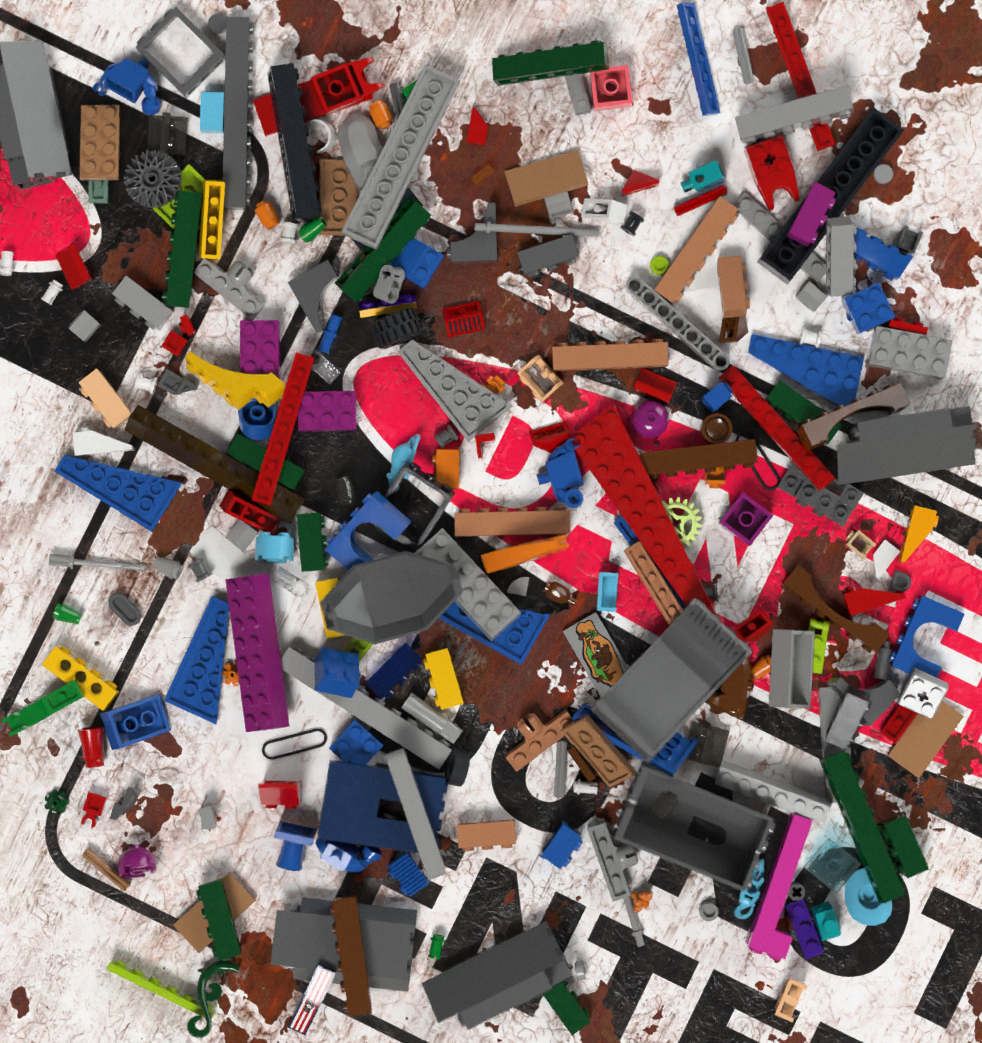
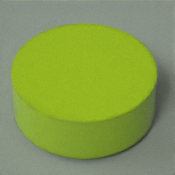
M656 256L650 262V270L655 275H664L669 269V262L663 256Z

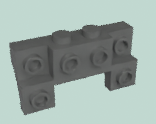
M793 462L777 486L778 489L797 499L795 503L804 508L808 506L813 509V514L820 518L825 516L842 527L864 494L850 484H846L839 496L826 488L820 492Z

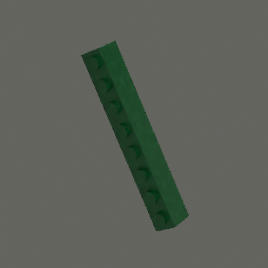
M841 750L819 759L878 902L887 903L904 895V883L897 876V866L889 857V847L881 838V828L873 819L875 817L874 812L870 806L868 807L866 802L867 795L864 789L860 788L858 783L860 779L857 772L852 769L850 755L845 750Z

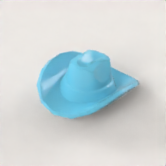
M864 868L857 870L848 877L845 884V902L851 917L863 925L875 926L884 923L891 915L892 900L887 903L878 902Z

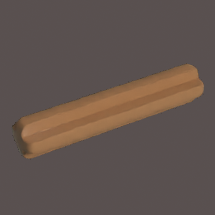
M90 848L85 850L82 856L122 891H126L130 887L131 883L123 876L120 877L119 873Z

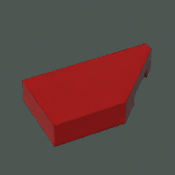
M472 107L466 143L485 146L488 125L476 108Z

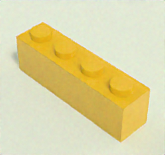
M203 180L199 239L200 258L220 259L224 181Z

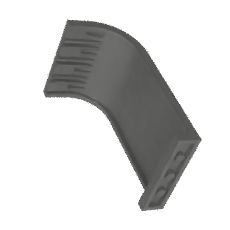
M694 598L663 634L594 704L591 710L648 763L752 651L746 642L740 641L735 636L736 634L731 628L721 623V619L717 615L709 612L702 601Z

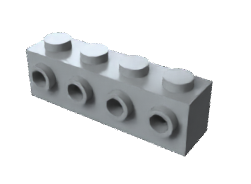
M849 216L826 219V290L830 297L853 294V287H856L853 270L856 269V260L854 258L856 242L854 234L857 233V228Z

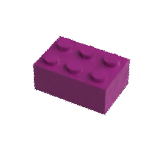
M240 320V373L264 375L271 372L280 379L279 320Z
M356 391L304 392L298 413V431H357Z

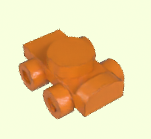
M497 375L495 377L490 376L486 380L489 383L487 386L483 384L484 387L495 394L497 392L501 394L505 390L503 386L505 382Z

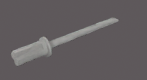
M50 554L49 565L71 567V569H73L74 565L146 571L147 565L74 559V554L72 556Z

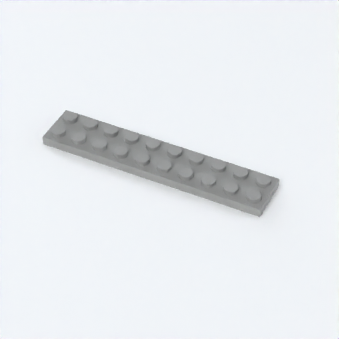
M425 64L342 230L343 235L377 250L460 83L459 79Z

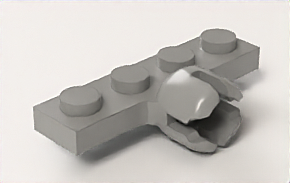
M203 258L193 273L250 319L254 320L266 304L246 288L247 283L254 275L253 270L250 267L244 269L246 264L236 261L225 272L211 260Z
M605 822L587 828L612 901L631 896L623 870L639 862L637 853L625 856L635 852V847L628 844L614 846Z

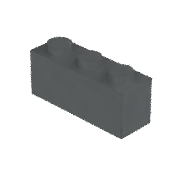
M572 234L517 252L524 276L529 275V278L540 275L539 271L547 269V272L558 269L557 265L563 263L566 266L574 264L576 259L579 258Z

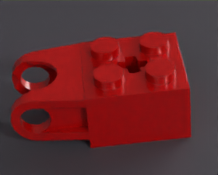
M373 57L345 63L310 78L324 116L357 103L385 86L383 82L370 84L362 78V70L374 63ZM332 85L339 86L340 90L337 94L331 91Z
M781 135L746 147L744 153L754 183L769 211L774 209L773 192L777 189L786 190L793 201L798 202L799 192L795 171L783 136ZM767 157L773 160L772 165L765 163Z

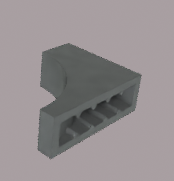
M488 203L483 223L491 222V224H496L495 203ZM476 231L466 239L450 242L451 247H447V259H451V264L497 262L496 232L493 231L490 233Z
M328 260L288 282L317 334L323 331L319 318L321 298L328 286L338 279L336 274L339 273L334 262L330 264Z
M832 677L827 682L836 695L842 699L849 684L841 677ZM880 680L872 687L862 690L870 694L869 701L872 702L868 713L864 712L862 716L864 718L862 725L871 726L901 695L893 681Z

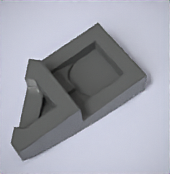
M168 369L164 371L157 386L173 395L198 388V386Z
M128 787L123 803H114L110 819L117 820L133 808L141 789Z

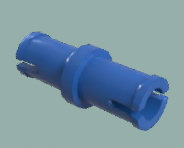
M331 314L326 330L322 332L324 335L318 350L327 354L330 353L334 338L337 339L338 335L336 333L343 318Z

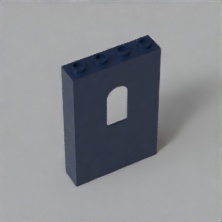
M329 759L318 839L419 853L408 822L377 818L379 799L401 802L390 769ZM412 772L438 846L439 839H436L437 831H441L442 820L439 819L440 812H444L445 801L442 800L443 793H447L448 782L445 781L444 776Z

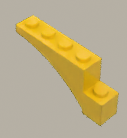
M191 351L185 355L188 371L192 374L195 373L203 384H208L216 395H221L228 405L234 406L237 410H240L254 398L269 408L283 397L285 390L284 382L271 372L264 375L238 373L212 365Z

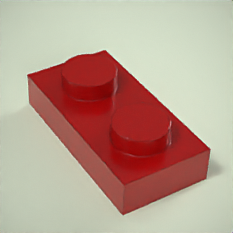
M897 317L889 320L887 328L922 335H927L928 327H923V323L913 321L912 324L905 323V319Z
M899 705L880 733L897 744L918 716V713Z

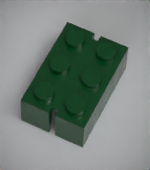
M899 813L881 821L882 837L889 843V854L897 861L895 863L897 872L907 878H911L929 870L906 815Z

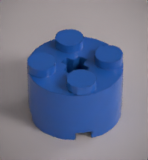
M254 398L238 410L239 425L244 437L253 440L270 439L277 417L275 404L268 408L264 403L261 404Z

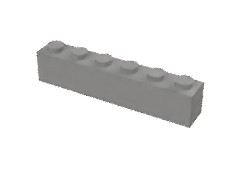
M817 687L822 758L837 751L845 750L825 742L826 731L841 702V699L831 687ZM848 747L847 750H845V752L848 753L851 757L850 747ZM824 773L825 798L833 800L832 803H837Z
M723 761L714 783L825 824L833 800L727 761Z

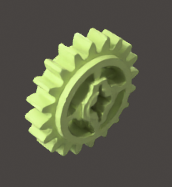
M679 497L675 503L672 498H669V504L662 501L671 521L672 515L676 520L680 519L682 522L680 523L681 532L675 527L682 544L686 543L687 546H690V539L697 541L694 534L700 535L701 533L697 528L703 527V525L697 523L702 517H696L699 509L692 510L694 503L687 506V499L680 503ZM671 508H681L688 513L678 516ZM692 519V528L687 535L684 530V524Z

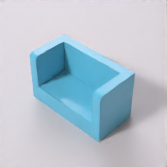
M201 92V133L224 134V92Z
M599 572L596 611L616 612L619 573Z

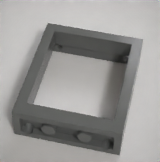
M175 7L173 10L169 9L164 14V19L160 23L156 22L151 27V32L147 36H142L137 41L136 49L187 99L224 62L225 54ZM177 17L214 53L183 86L146 50Z

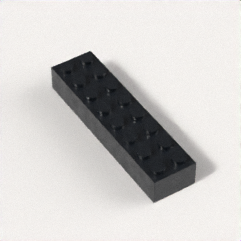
M294 63L271 66L267 76L293 223L313 221L322 212L321 201H317L319 188L318 183L314 182L313 178L315 165L310 161L312 148L311 144H307L309 130L303 121L306 114L304 106H301L300 103L302 90L301 87L297 86V80H299L298 69L294 68Z

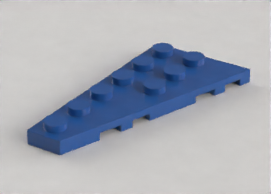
M751 334L747 352L749 355L773 367L778 372L790 377L835 405L840 406L844 404L846 407L850 405L851 401L856 399L864 357Z
M66 455L63 456L54 471L151 532L154 531L183 484Z
M212 596L164 701L217 725L229 603Z
M455 602L438 619L522 666L550 615L519 610L521 612L520 617L492 642Z
M582 704L574 714L573 721L588 714L613 744L646 762L591 710V706ZM676 732L648 764L673 777L697 746L699 739L692 738L690 740L682 737L683 734Z

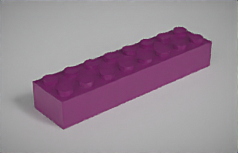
M269 573L225 579L246 732L289 727Z

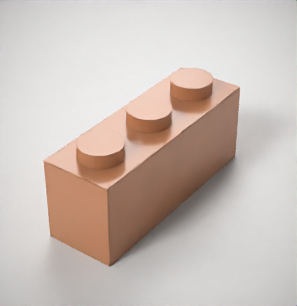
M741 256L720 257L717 259V272L723 318L746 316L747 309H750V300L745 295V291H748L747 280L743 279V274L746 273L745 262H741Z
M515 820L457 824L458 848H463V851H473L474 847L490 850L496 845H501V848H512V844H516Z

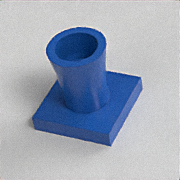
M280 821L274 838L284 841L276 865L290 871L302 870L304 845H313L317 829Z

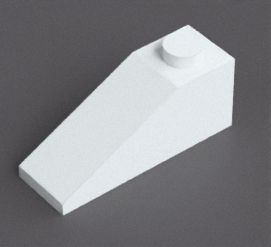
M79 428L77 432H73L74 452L77 457L135 450L132 445L94 431H89V428Z

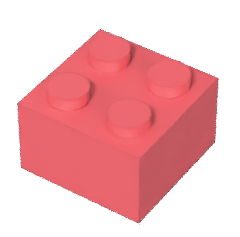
M628 65L609 67V70L589 73L593 111L632 107Z

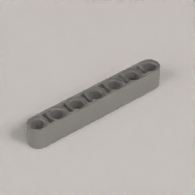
M637 276L628 279L625 287L628 294L716 371H723L728 367L730 363L728 355L656 291ZM636 281L639 283L640 288L633 291L630 289L629 283ZM651 294L654 297V302L646 303L644 295ZM666 307L668 315L661 316L658 313V308ZM675 319L681 320L682 328H674L672 321ZM694 332L697 335L696 341H689L687 333ZM704 344L709 345L711 353L704 354L701 351V346ZM716 358H724L726 362L725 366H717L715 362Z
M404 749L385 754L428 880L446 875L447 872Z

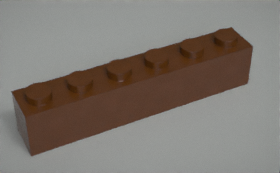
M755 439L640 453L642 463L651 479H658L661 474H666V477L678 476V472L692 475L697 474V470L703 469L705 473L716 472V468L723 467L724 471L734 470L737 465H743V468L754 467V463H758Z
M357 896L333 898V903L329 904L331 915L335 916V923H332L333 934H337L338 942H335L336 954H340L341 959L338 962V971L343 974V981H340L341 992H345L346 1000H343L344 1012H348L349 1017L372 1014Z

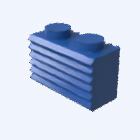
M719 382L701 397V401L713 413L733 396L731 394L732 389L726 382L724 384Z
M408 851L388 864V873L393 879L397 878L401 883L399 888L404 895L409 894L411 897L429 884V880Z

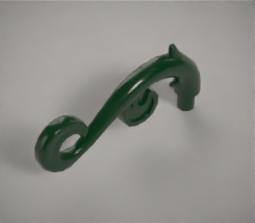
M221 960L198 969V972L202 974L197 984V996L206 1019V1026L203 1030L197 1029L196 1022L202 1020V1017L200 1015L192 1017L187 1024V1030L192 1037L203 1038L210 1033L212 1020L207 1001H217L222 995V987L218 983L209 984L208 987L212 992H206L207 981L217 972L218 975L223 972L228 973L229 971L238 973L240 965L231 964V961Z

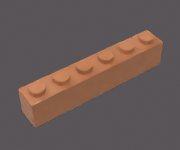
M719 196L654 289L669 304L672 305L674 301L677 303L684 295L681 291L685 285L689 288L695 279L692 275L696 270L701 271L706 263L703 261L706 255H712L717 248L714 245L718 239L722 240L728 232L725 230L729 223L733 225L739 215L736 214L738 208Z
M653 339L652 343H644V340H633L632 344H625V341H613V344L606 345L605 341L594 342V345H587L586 342H577L575 346H567V343H556V347H552L553 371L668 367V342H663V339Z
M536 507L535 511H527V508H516V512H508V508H497V512H489V509H478V513H470V509H458V513H454L455 537L570 534V510H566V507H554V511H547V507Z

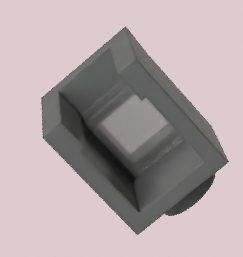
M906 225L902 228L895 246L899 248L900 254L904 256L907 253L910 255L915 254L923 234L921 231L916 233L908 230L909 227Z

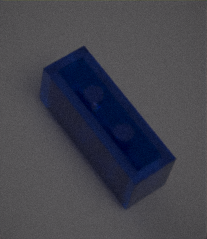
M406 642L365 684L381 700L384 697L388 699L395 692L393 688L397 684L401 686L409 678L407 674L411 670L415 672L422 665L420 661L423 658Z

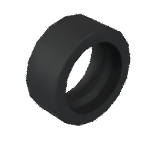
M453 748L450 752L445 768V781L449 785L461 787L464 784L470 763L468 751Z

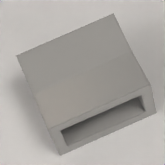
M568 192L544 198L550 219L573 213Z
M810 280L795 298L814 313L829 295Z
M82 309L68 328L84 342H87L101 324Z
M239 520L225 538L244 552L258 535V532L247 523Z
M212 804L198 809L201 817V829L216 828V815Z

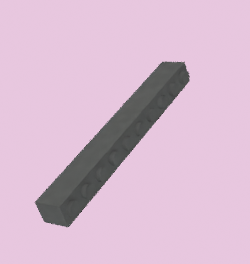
M226 17L223 146L224 210H247V205H250L251 196L247 194V186H251V175H248V167H251V156H248V148L252 147V137H248L249 129H252V118H249V110H252L253 102L252 99H249V91H253V80H250V72H253V61H250V53L254 52V43L250 42L251 34H254V23H251L249 17Z

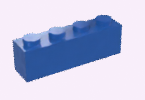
M856 227L857 233L854 234L856 242L855 260L867 263L866 267L873 271L879 270L884 273L883 277L886 279L897 281L913 256L908 253L906 256L900 254L899 248L893 245L884 246V242L875 236H870L869 238L866 236V231Z

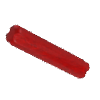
M724 185L718 186L674 206V212L676 216L685 214L718 199L719 196H725L728 193Z

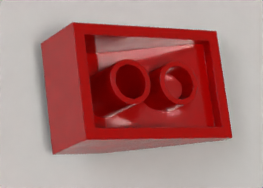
M261 781L258 784L261 805H266V808H277V805H285V809H296V805H301L302 781Z

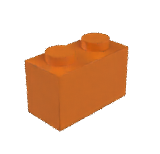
M436 449V454H433L432 465H436V473L432 474L437 478V481L442 484L446 483L453 489H459L460 450Z

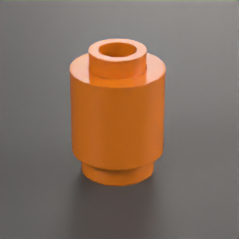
M378 100L369 105V113L377 128L384 130L392 126L391 122L394 119L383 100Z
M264 200L256 205L257 209L254 211L263 227H266L267 230L281 223L280 217L271 201L267 202Z

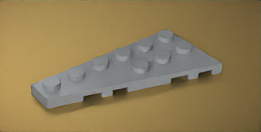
M411 340L397 351L468 442L513 407V405L415 340Z

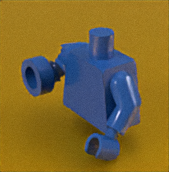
M141 58L137 63L130 59H124L121 62L111 64L101 76V82L93 85L95 92L101 88L99 91L100 96H104L108 88L134 104L144 91L146 97L142 99L143 112L148 115H155L161 109L160 99L156 97L158 86L153 77L149 75L147 70L149 64L145 59Z
M576 438L569 439L566 443L555 448L548 456L547 463H545L547 471L536 474L539 485L550 482L553 494L557 500L565 503L570 508H577L583 502V494L579 490L567 489L584 486L574 450L578 449L580 445L574 447L572 441Z
M318 837L316 840L320 859L343 872L346 870L348 872H361L368 867L369 863L379 861L383 854L378 847L365 845L362 851L364 856L361 858L358 855L362 849L352 843L318 839Z

